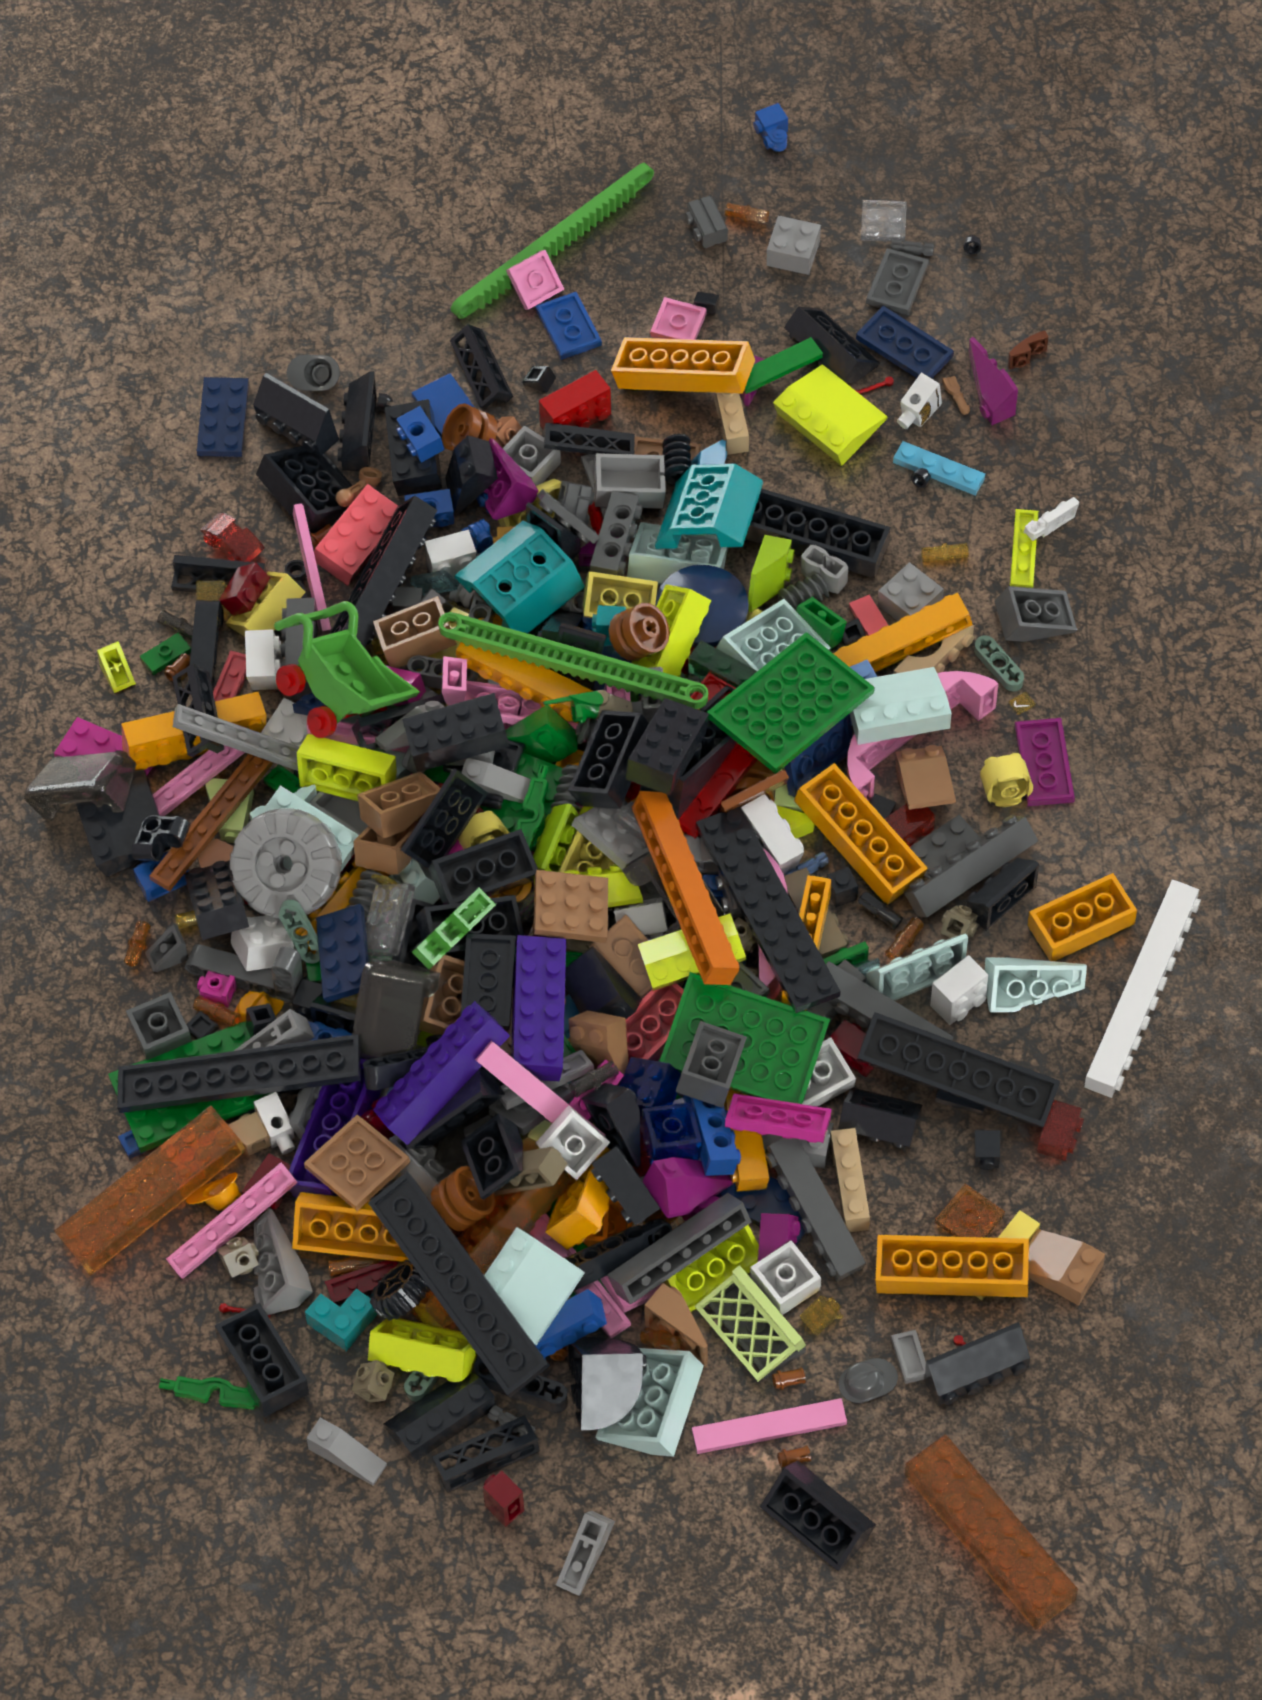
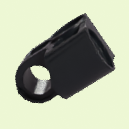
M151 815L142 822L136 840L133 842V858L135 860L160 861L166 846L182 847L191 826L190 823L179 816Z

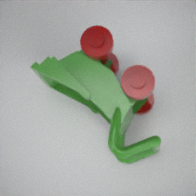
M343 601L326 609L308 614L296 613L274 624V628L278 631L300 624L303 625V649L298 659L299 664H288L280 667L276 673V684L284 695L292 696L301 693L305 688V683L308 682L315 697L326 705L313 708L307 716L308 728L317 738L331 736L342 719L355 715H360L362 718L387 710V706L406 701L420 693L418 689L385 666L378 656L371 657L356 637L358 611L348 601ZM343 611L348 612L349 623L347 630L313 638L312 621L326 619Z

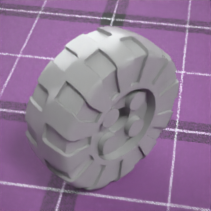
M292 808L270 810L253 818L243 827L235 839V845L230 855V870H232L233 884L248 905L259 913L280 919L279 910L281 904L286 900H295L301 905L305 914L308 915L324 905L336 890L341 877V850L333 832L316 816ZM287 856L291 858L293 863L291 870L286 869L283 865V860ZM286 910V913L290 912L294 916L295 911Z

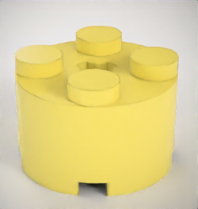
M1019 753L989 757L984 761L985 766L980 772V778L990 803L992 801L998 807H1010L1022 802L1021 798L1026 794L1029 797L1032 793L1033 784L1026 763Z
M485 811L473 815L458 840L462 848L466 849L508 834L509 831L498 816L492 811Z

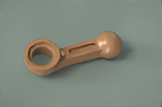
M373 467L360 469V481L348 489L338 491L336 495L337 503L342 507L350 506L367 484L371 487L378 486L382 479V472Z

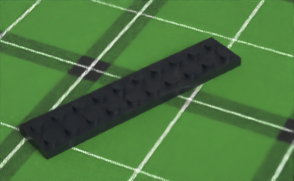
M739 806L725 814L721 812L696 821V829L795 1013L840 997L841 991L741 807Z
M356 1034L118 1067L117 1109L119 1113L361 1081L360 1038Z
M409 1172L403 1174L368 1202L507 1396L511 1398L551 1366Z

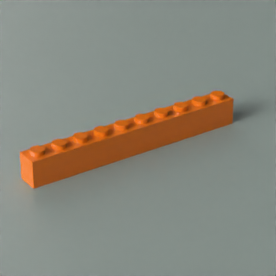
M640 791L632 806V810L704 984L731 985L739 972V963L734 956L731 944L728 942L724 927L720 923L716 908L712 904L709 891L702 880V875L697 868L693 854H691L687 839L683 835L672 804L665 793Z

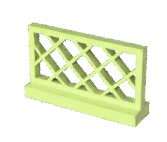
M739 1265L732 1271L733 1275L696 1304L695 1308L759 1382L792 1353L803 1349L806 1344ZM734 1283L739 1289L738 1299L725 1298V1290ZM710 1302H720L719 1315L707 1314L703 1308ZM724 1303H737L736 1316L723 1315ZM741 1304H752L755 1307L754 1317H741ZM758 1312L763 1318H758ZM712 1319L718 1320V1324H716ZM722 1320L735 1321L734 1333L722 1332ZM740 1321L753 1322L752 1335L738 1334ZM757 1322L770 1325L769 1336L756 1335ZM738 1338L751 1339L750 1352H743L737 1349ZM755 1339L769 1340L767 1353L754 1352ZM773 1341H784L788 1346L781 1354L772 1353ZM744 1356H749V1362L744 1358ZM753 1357L767 1358L766 1367L757 1373L752 1367Z

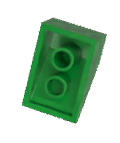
M549 705L541 707L505 730L508 740L525 744L526 749L524 753L549 763L559 762L577 751L576 729Z

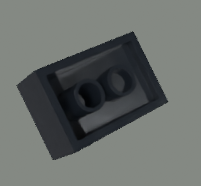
M467 435L453 450L445 480L447 488L450 489L453 511L456 516L498 479L489 441Z
M531 503L526 505L527 522L542 528L571 560L581 552L580 538L576 535L577 533L569 531L558 519L551 518Z
M594 946L565 967V988L580 1013L588 1010L623 1017L626 1020L636 1012L642 1001V998Z
M603 1083L584 1096L582 1100L595 1126L605 1134V1137L610 1142L607 1147L611 1149L618 1145L632 1166L637 1168L641 1165L640 1110L636 1103L637 1097L631 1089Z
M499 1113L460 1141L481 1199L485 1200L522 1173L523 1142L517 1125Z

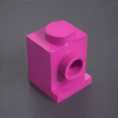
M208 971L205 977L201 976L197 984L201 1000L226 1008L229 1007L237 988L235 976L230 975L228 977Z

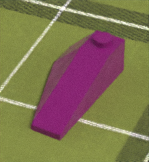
M974 337L970 338L968 352L978 393L980 412L985 419H988L991 425L1015 416L1018 388L1004 369L999 370L997 368V361L994 358L988 359V354L984 347Z
M490 438L489 443L498 479L484 491L488 494V500L485 503L491 517L498 520L525 511L526 505L535 501L539 491L531 478L494 439Z
M675 1157L653 1161L642 1181L667 1218L686 1215L697 1205L704 1204L711 1196H716L733 1185L730 1175L705 1176L701 1160Z

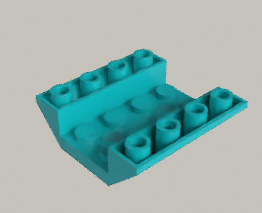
M737 464L691 465L676 482L655 543V548H678L682 535L716 534L720 547H743L763 485L762 479Z
M524 520L454 576L469 593L475 590L503 620L501 626L527 634L585 588L573 561L542 528ZM540 555L544 557L545 563L536 564L533 561V557ZM501 583H507L510 585L511 590L509 592H502L498 586Z

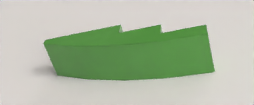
M479 887L412 953L430 969L496 904Z

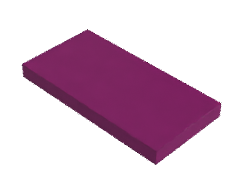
M1051 718L1015 722L1014 728L1018 752L1026 763L1033 784L1032 793L1029 797L1026 794L1027 807L1074 802L1075 796L1062 719Z

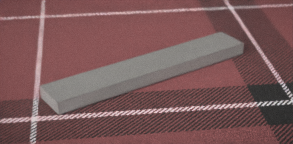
M180 704L176 706L172 727L298 771L296 752L299 746Z

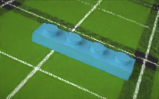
M904 441L893 457V463L912 471L925 468L931 474L932 479L975 496L985 480V473Z

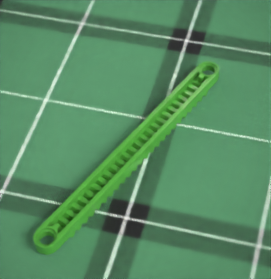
M646 163L636 166L459 296L453 302L451 312L457 318L464 319L478 308L485 309V303L492 304V298L498 299L499 293L504 295L505 288L512 289V282L506 272L507 269L541 250H546L550 260L551 255L557 256L558 250H564V245L570 246L571 240L577 241V235L584 236V231L589 232L590 226L596 227L597 221L603 222V216L610 217V212L615 213L616 207L622 208L623 202L629 203V197L635 198V193L650 182L654 175V170Z
M454 612L444 613L438 621L439 631L442 636L463 642L465 646L472 645L475 649L480 647L483 651L490 650L493 654L498 652L501 656L508 655L510 659L515 657L520 662L525 660L528 664L535 663L538 667L543 665L546 669L552 668L555 672L560 670L563 674L570 673L573 677L578 675L583 680L588 678L590 682L597 681L600 685L605 683L608 687L615 686L618 690L623 688L628 693L633 691L635 695L640 693L646 698L651 696L653 700L660 699L663 701L664 698L694 709L703 708L708 702L707 687L695 681ZM448 621H453L457 626L453 629H447L444 627V624ZM700 692L703 694V697L699 700H694L690 697V694Z

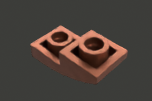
M1045 330L1024 339L1009 352V370L1016 367L1021 368L1029 364L1031 355L1040 354L1047 350L1048 335Z

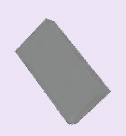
M916 1329L891 1335L904 1383L908 1384L924 1380L926 1361Z

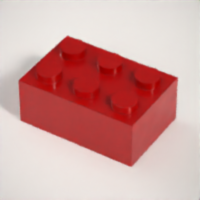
M594 370L539 400L540 427L544 430L545 423L589 428L594 423L605 420L611 415V388L597 370Z

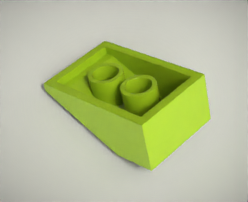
M764 535L751 572L748 597L749 612L754 611L779 593L780 589L784 588L786 582H790L792 568H789V563H792L794 558V550L791 549L792 540Z

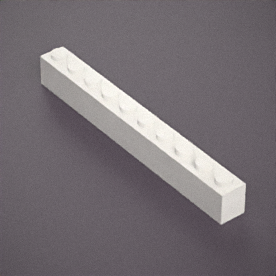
M1172 879L1087 1073L1084 1088L1110 1098L1113 1097L1115 1090L1120 1091L1124 1081L1122 1073L1124 1070H1129L1133 1057L1130 1056L1132 1050H1138L1142 1039L1139 1034L1141 1030L1146 1031L1150 1021L1148 1013L1150 1010L1154 1011L1159 1000V997L1156 996L1158 990L1163 991L1167 982V977L1164 976L1167 970L1172 971L1176 958L1173 955L1175 951L1180 952L1184 942V938H1182L1183 932L1188 933L1193 921L1190 916L1192 912L1197 913L1201 899H1198L1199 889Z

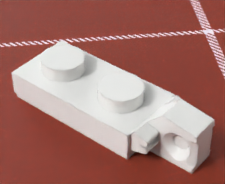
M1075 497L1066 502L1062 501L1051 512H1045L1038 521H1031L1027 524L1024 533L1032 541L1040 536H1047L1075 517L1079 501Z

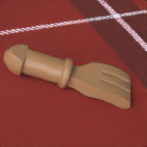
M956 377L942 378L945 390L948 394L953 395V400L956 401L960 413L963 415L969 414L970 407L967 405L963 393L960 392V386Z

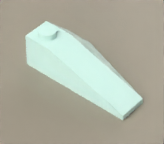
M986 957L984 971L988 974L986 997L989 1011L1016 1012L1021 1010L1022 1007L1031 1004L1037 1005L1042 1003L1043 1000L1055 996L1061 997L1085 989L1087 965L1009 957Z

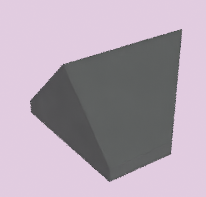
M173 922L169 924L161 937L145 952L153 972L162 971L188 960L186 944L177 924Z

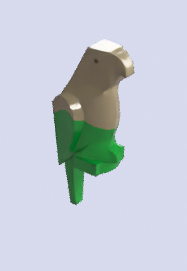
M605 690L569 695L543 702V705L571 702L572 720L580 724L584 723L587 718L598 719L602 710L633 712L631 701L607 693Z

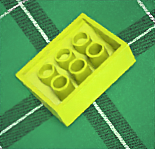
M823 364L788 386L773 402L779 416L841 466L888 419L883 412Z

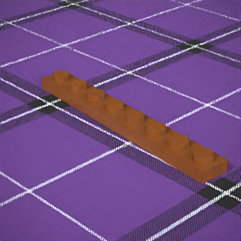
M248 754L193 821L182 847L171 848L149 875L150 880L170 892L274 762Z

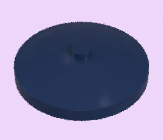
M693 565L682 568L671 574L658 590L656 606L666 584L691 589L711 600L709 611L704 617L699 628V634L694 639L691 647L710 648L718 646L723 636L746 623L749 609L746 590L733 574L722 568L711 565Z

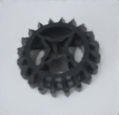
M407 1259L402 1264L398 1263L395 1268H391L378 1281V1285L373 1288L374 1292L371 1293L370 1303L379 1316L389 1321L396 1320L401 1315L405 1316L407 1312L412 1311L416 1305H419V1302L426 1297L425 1295L430 1291V1288L410 1260Z

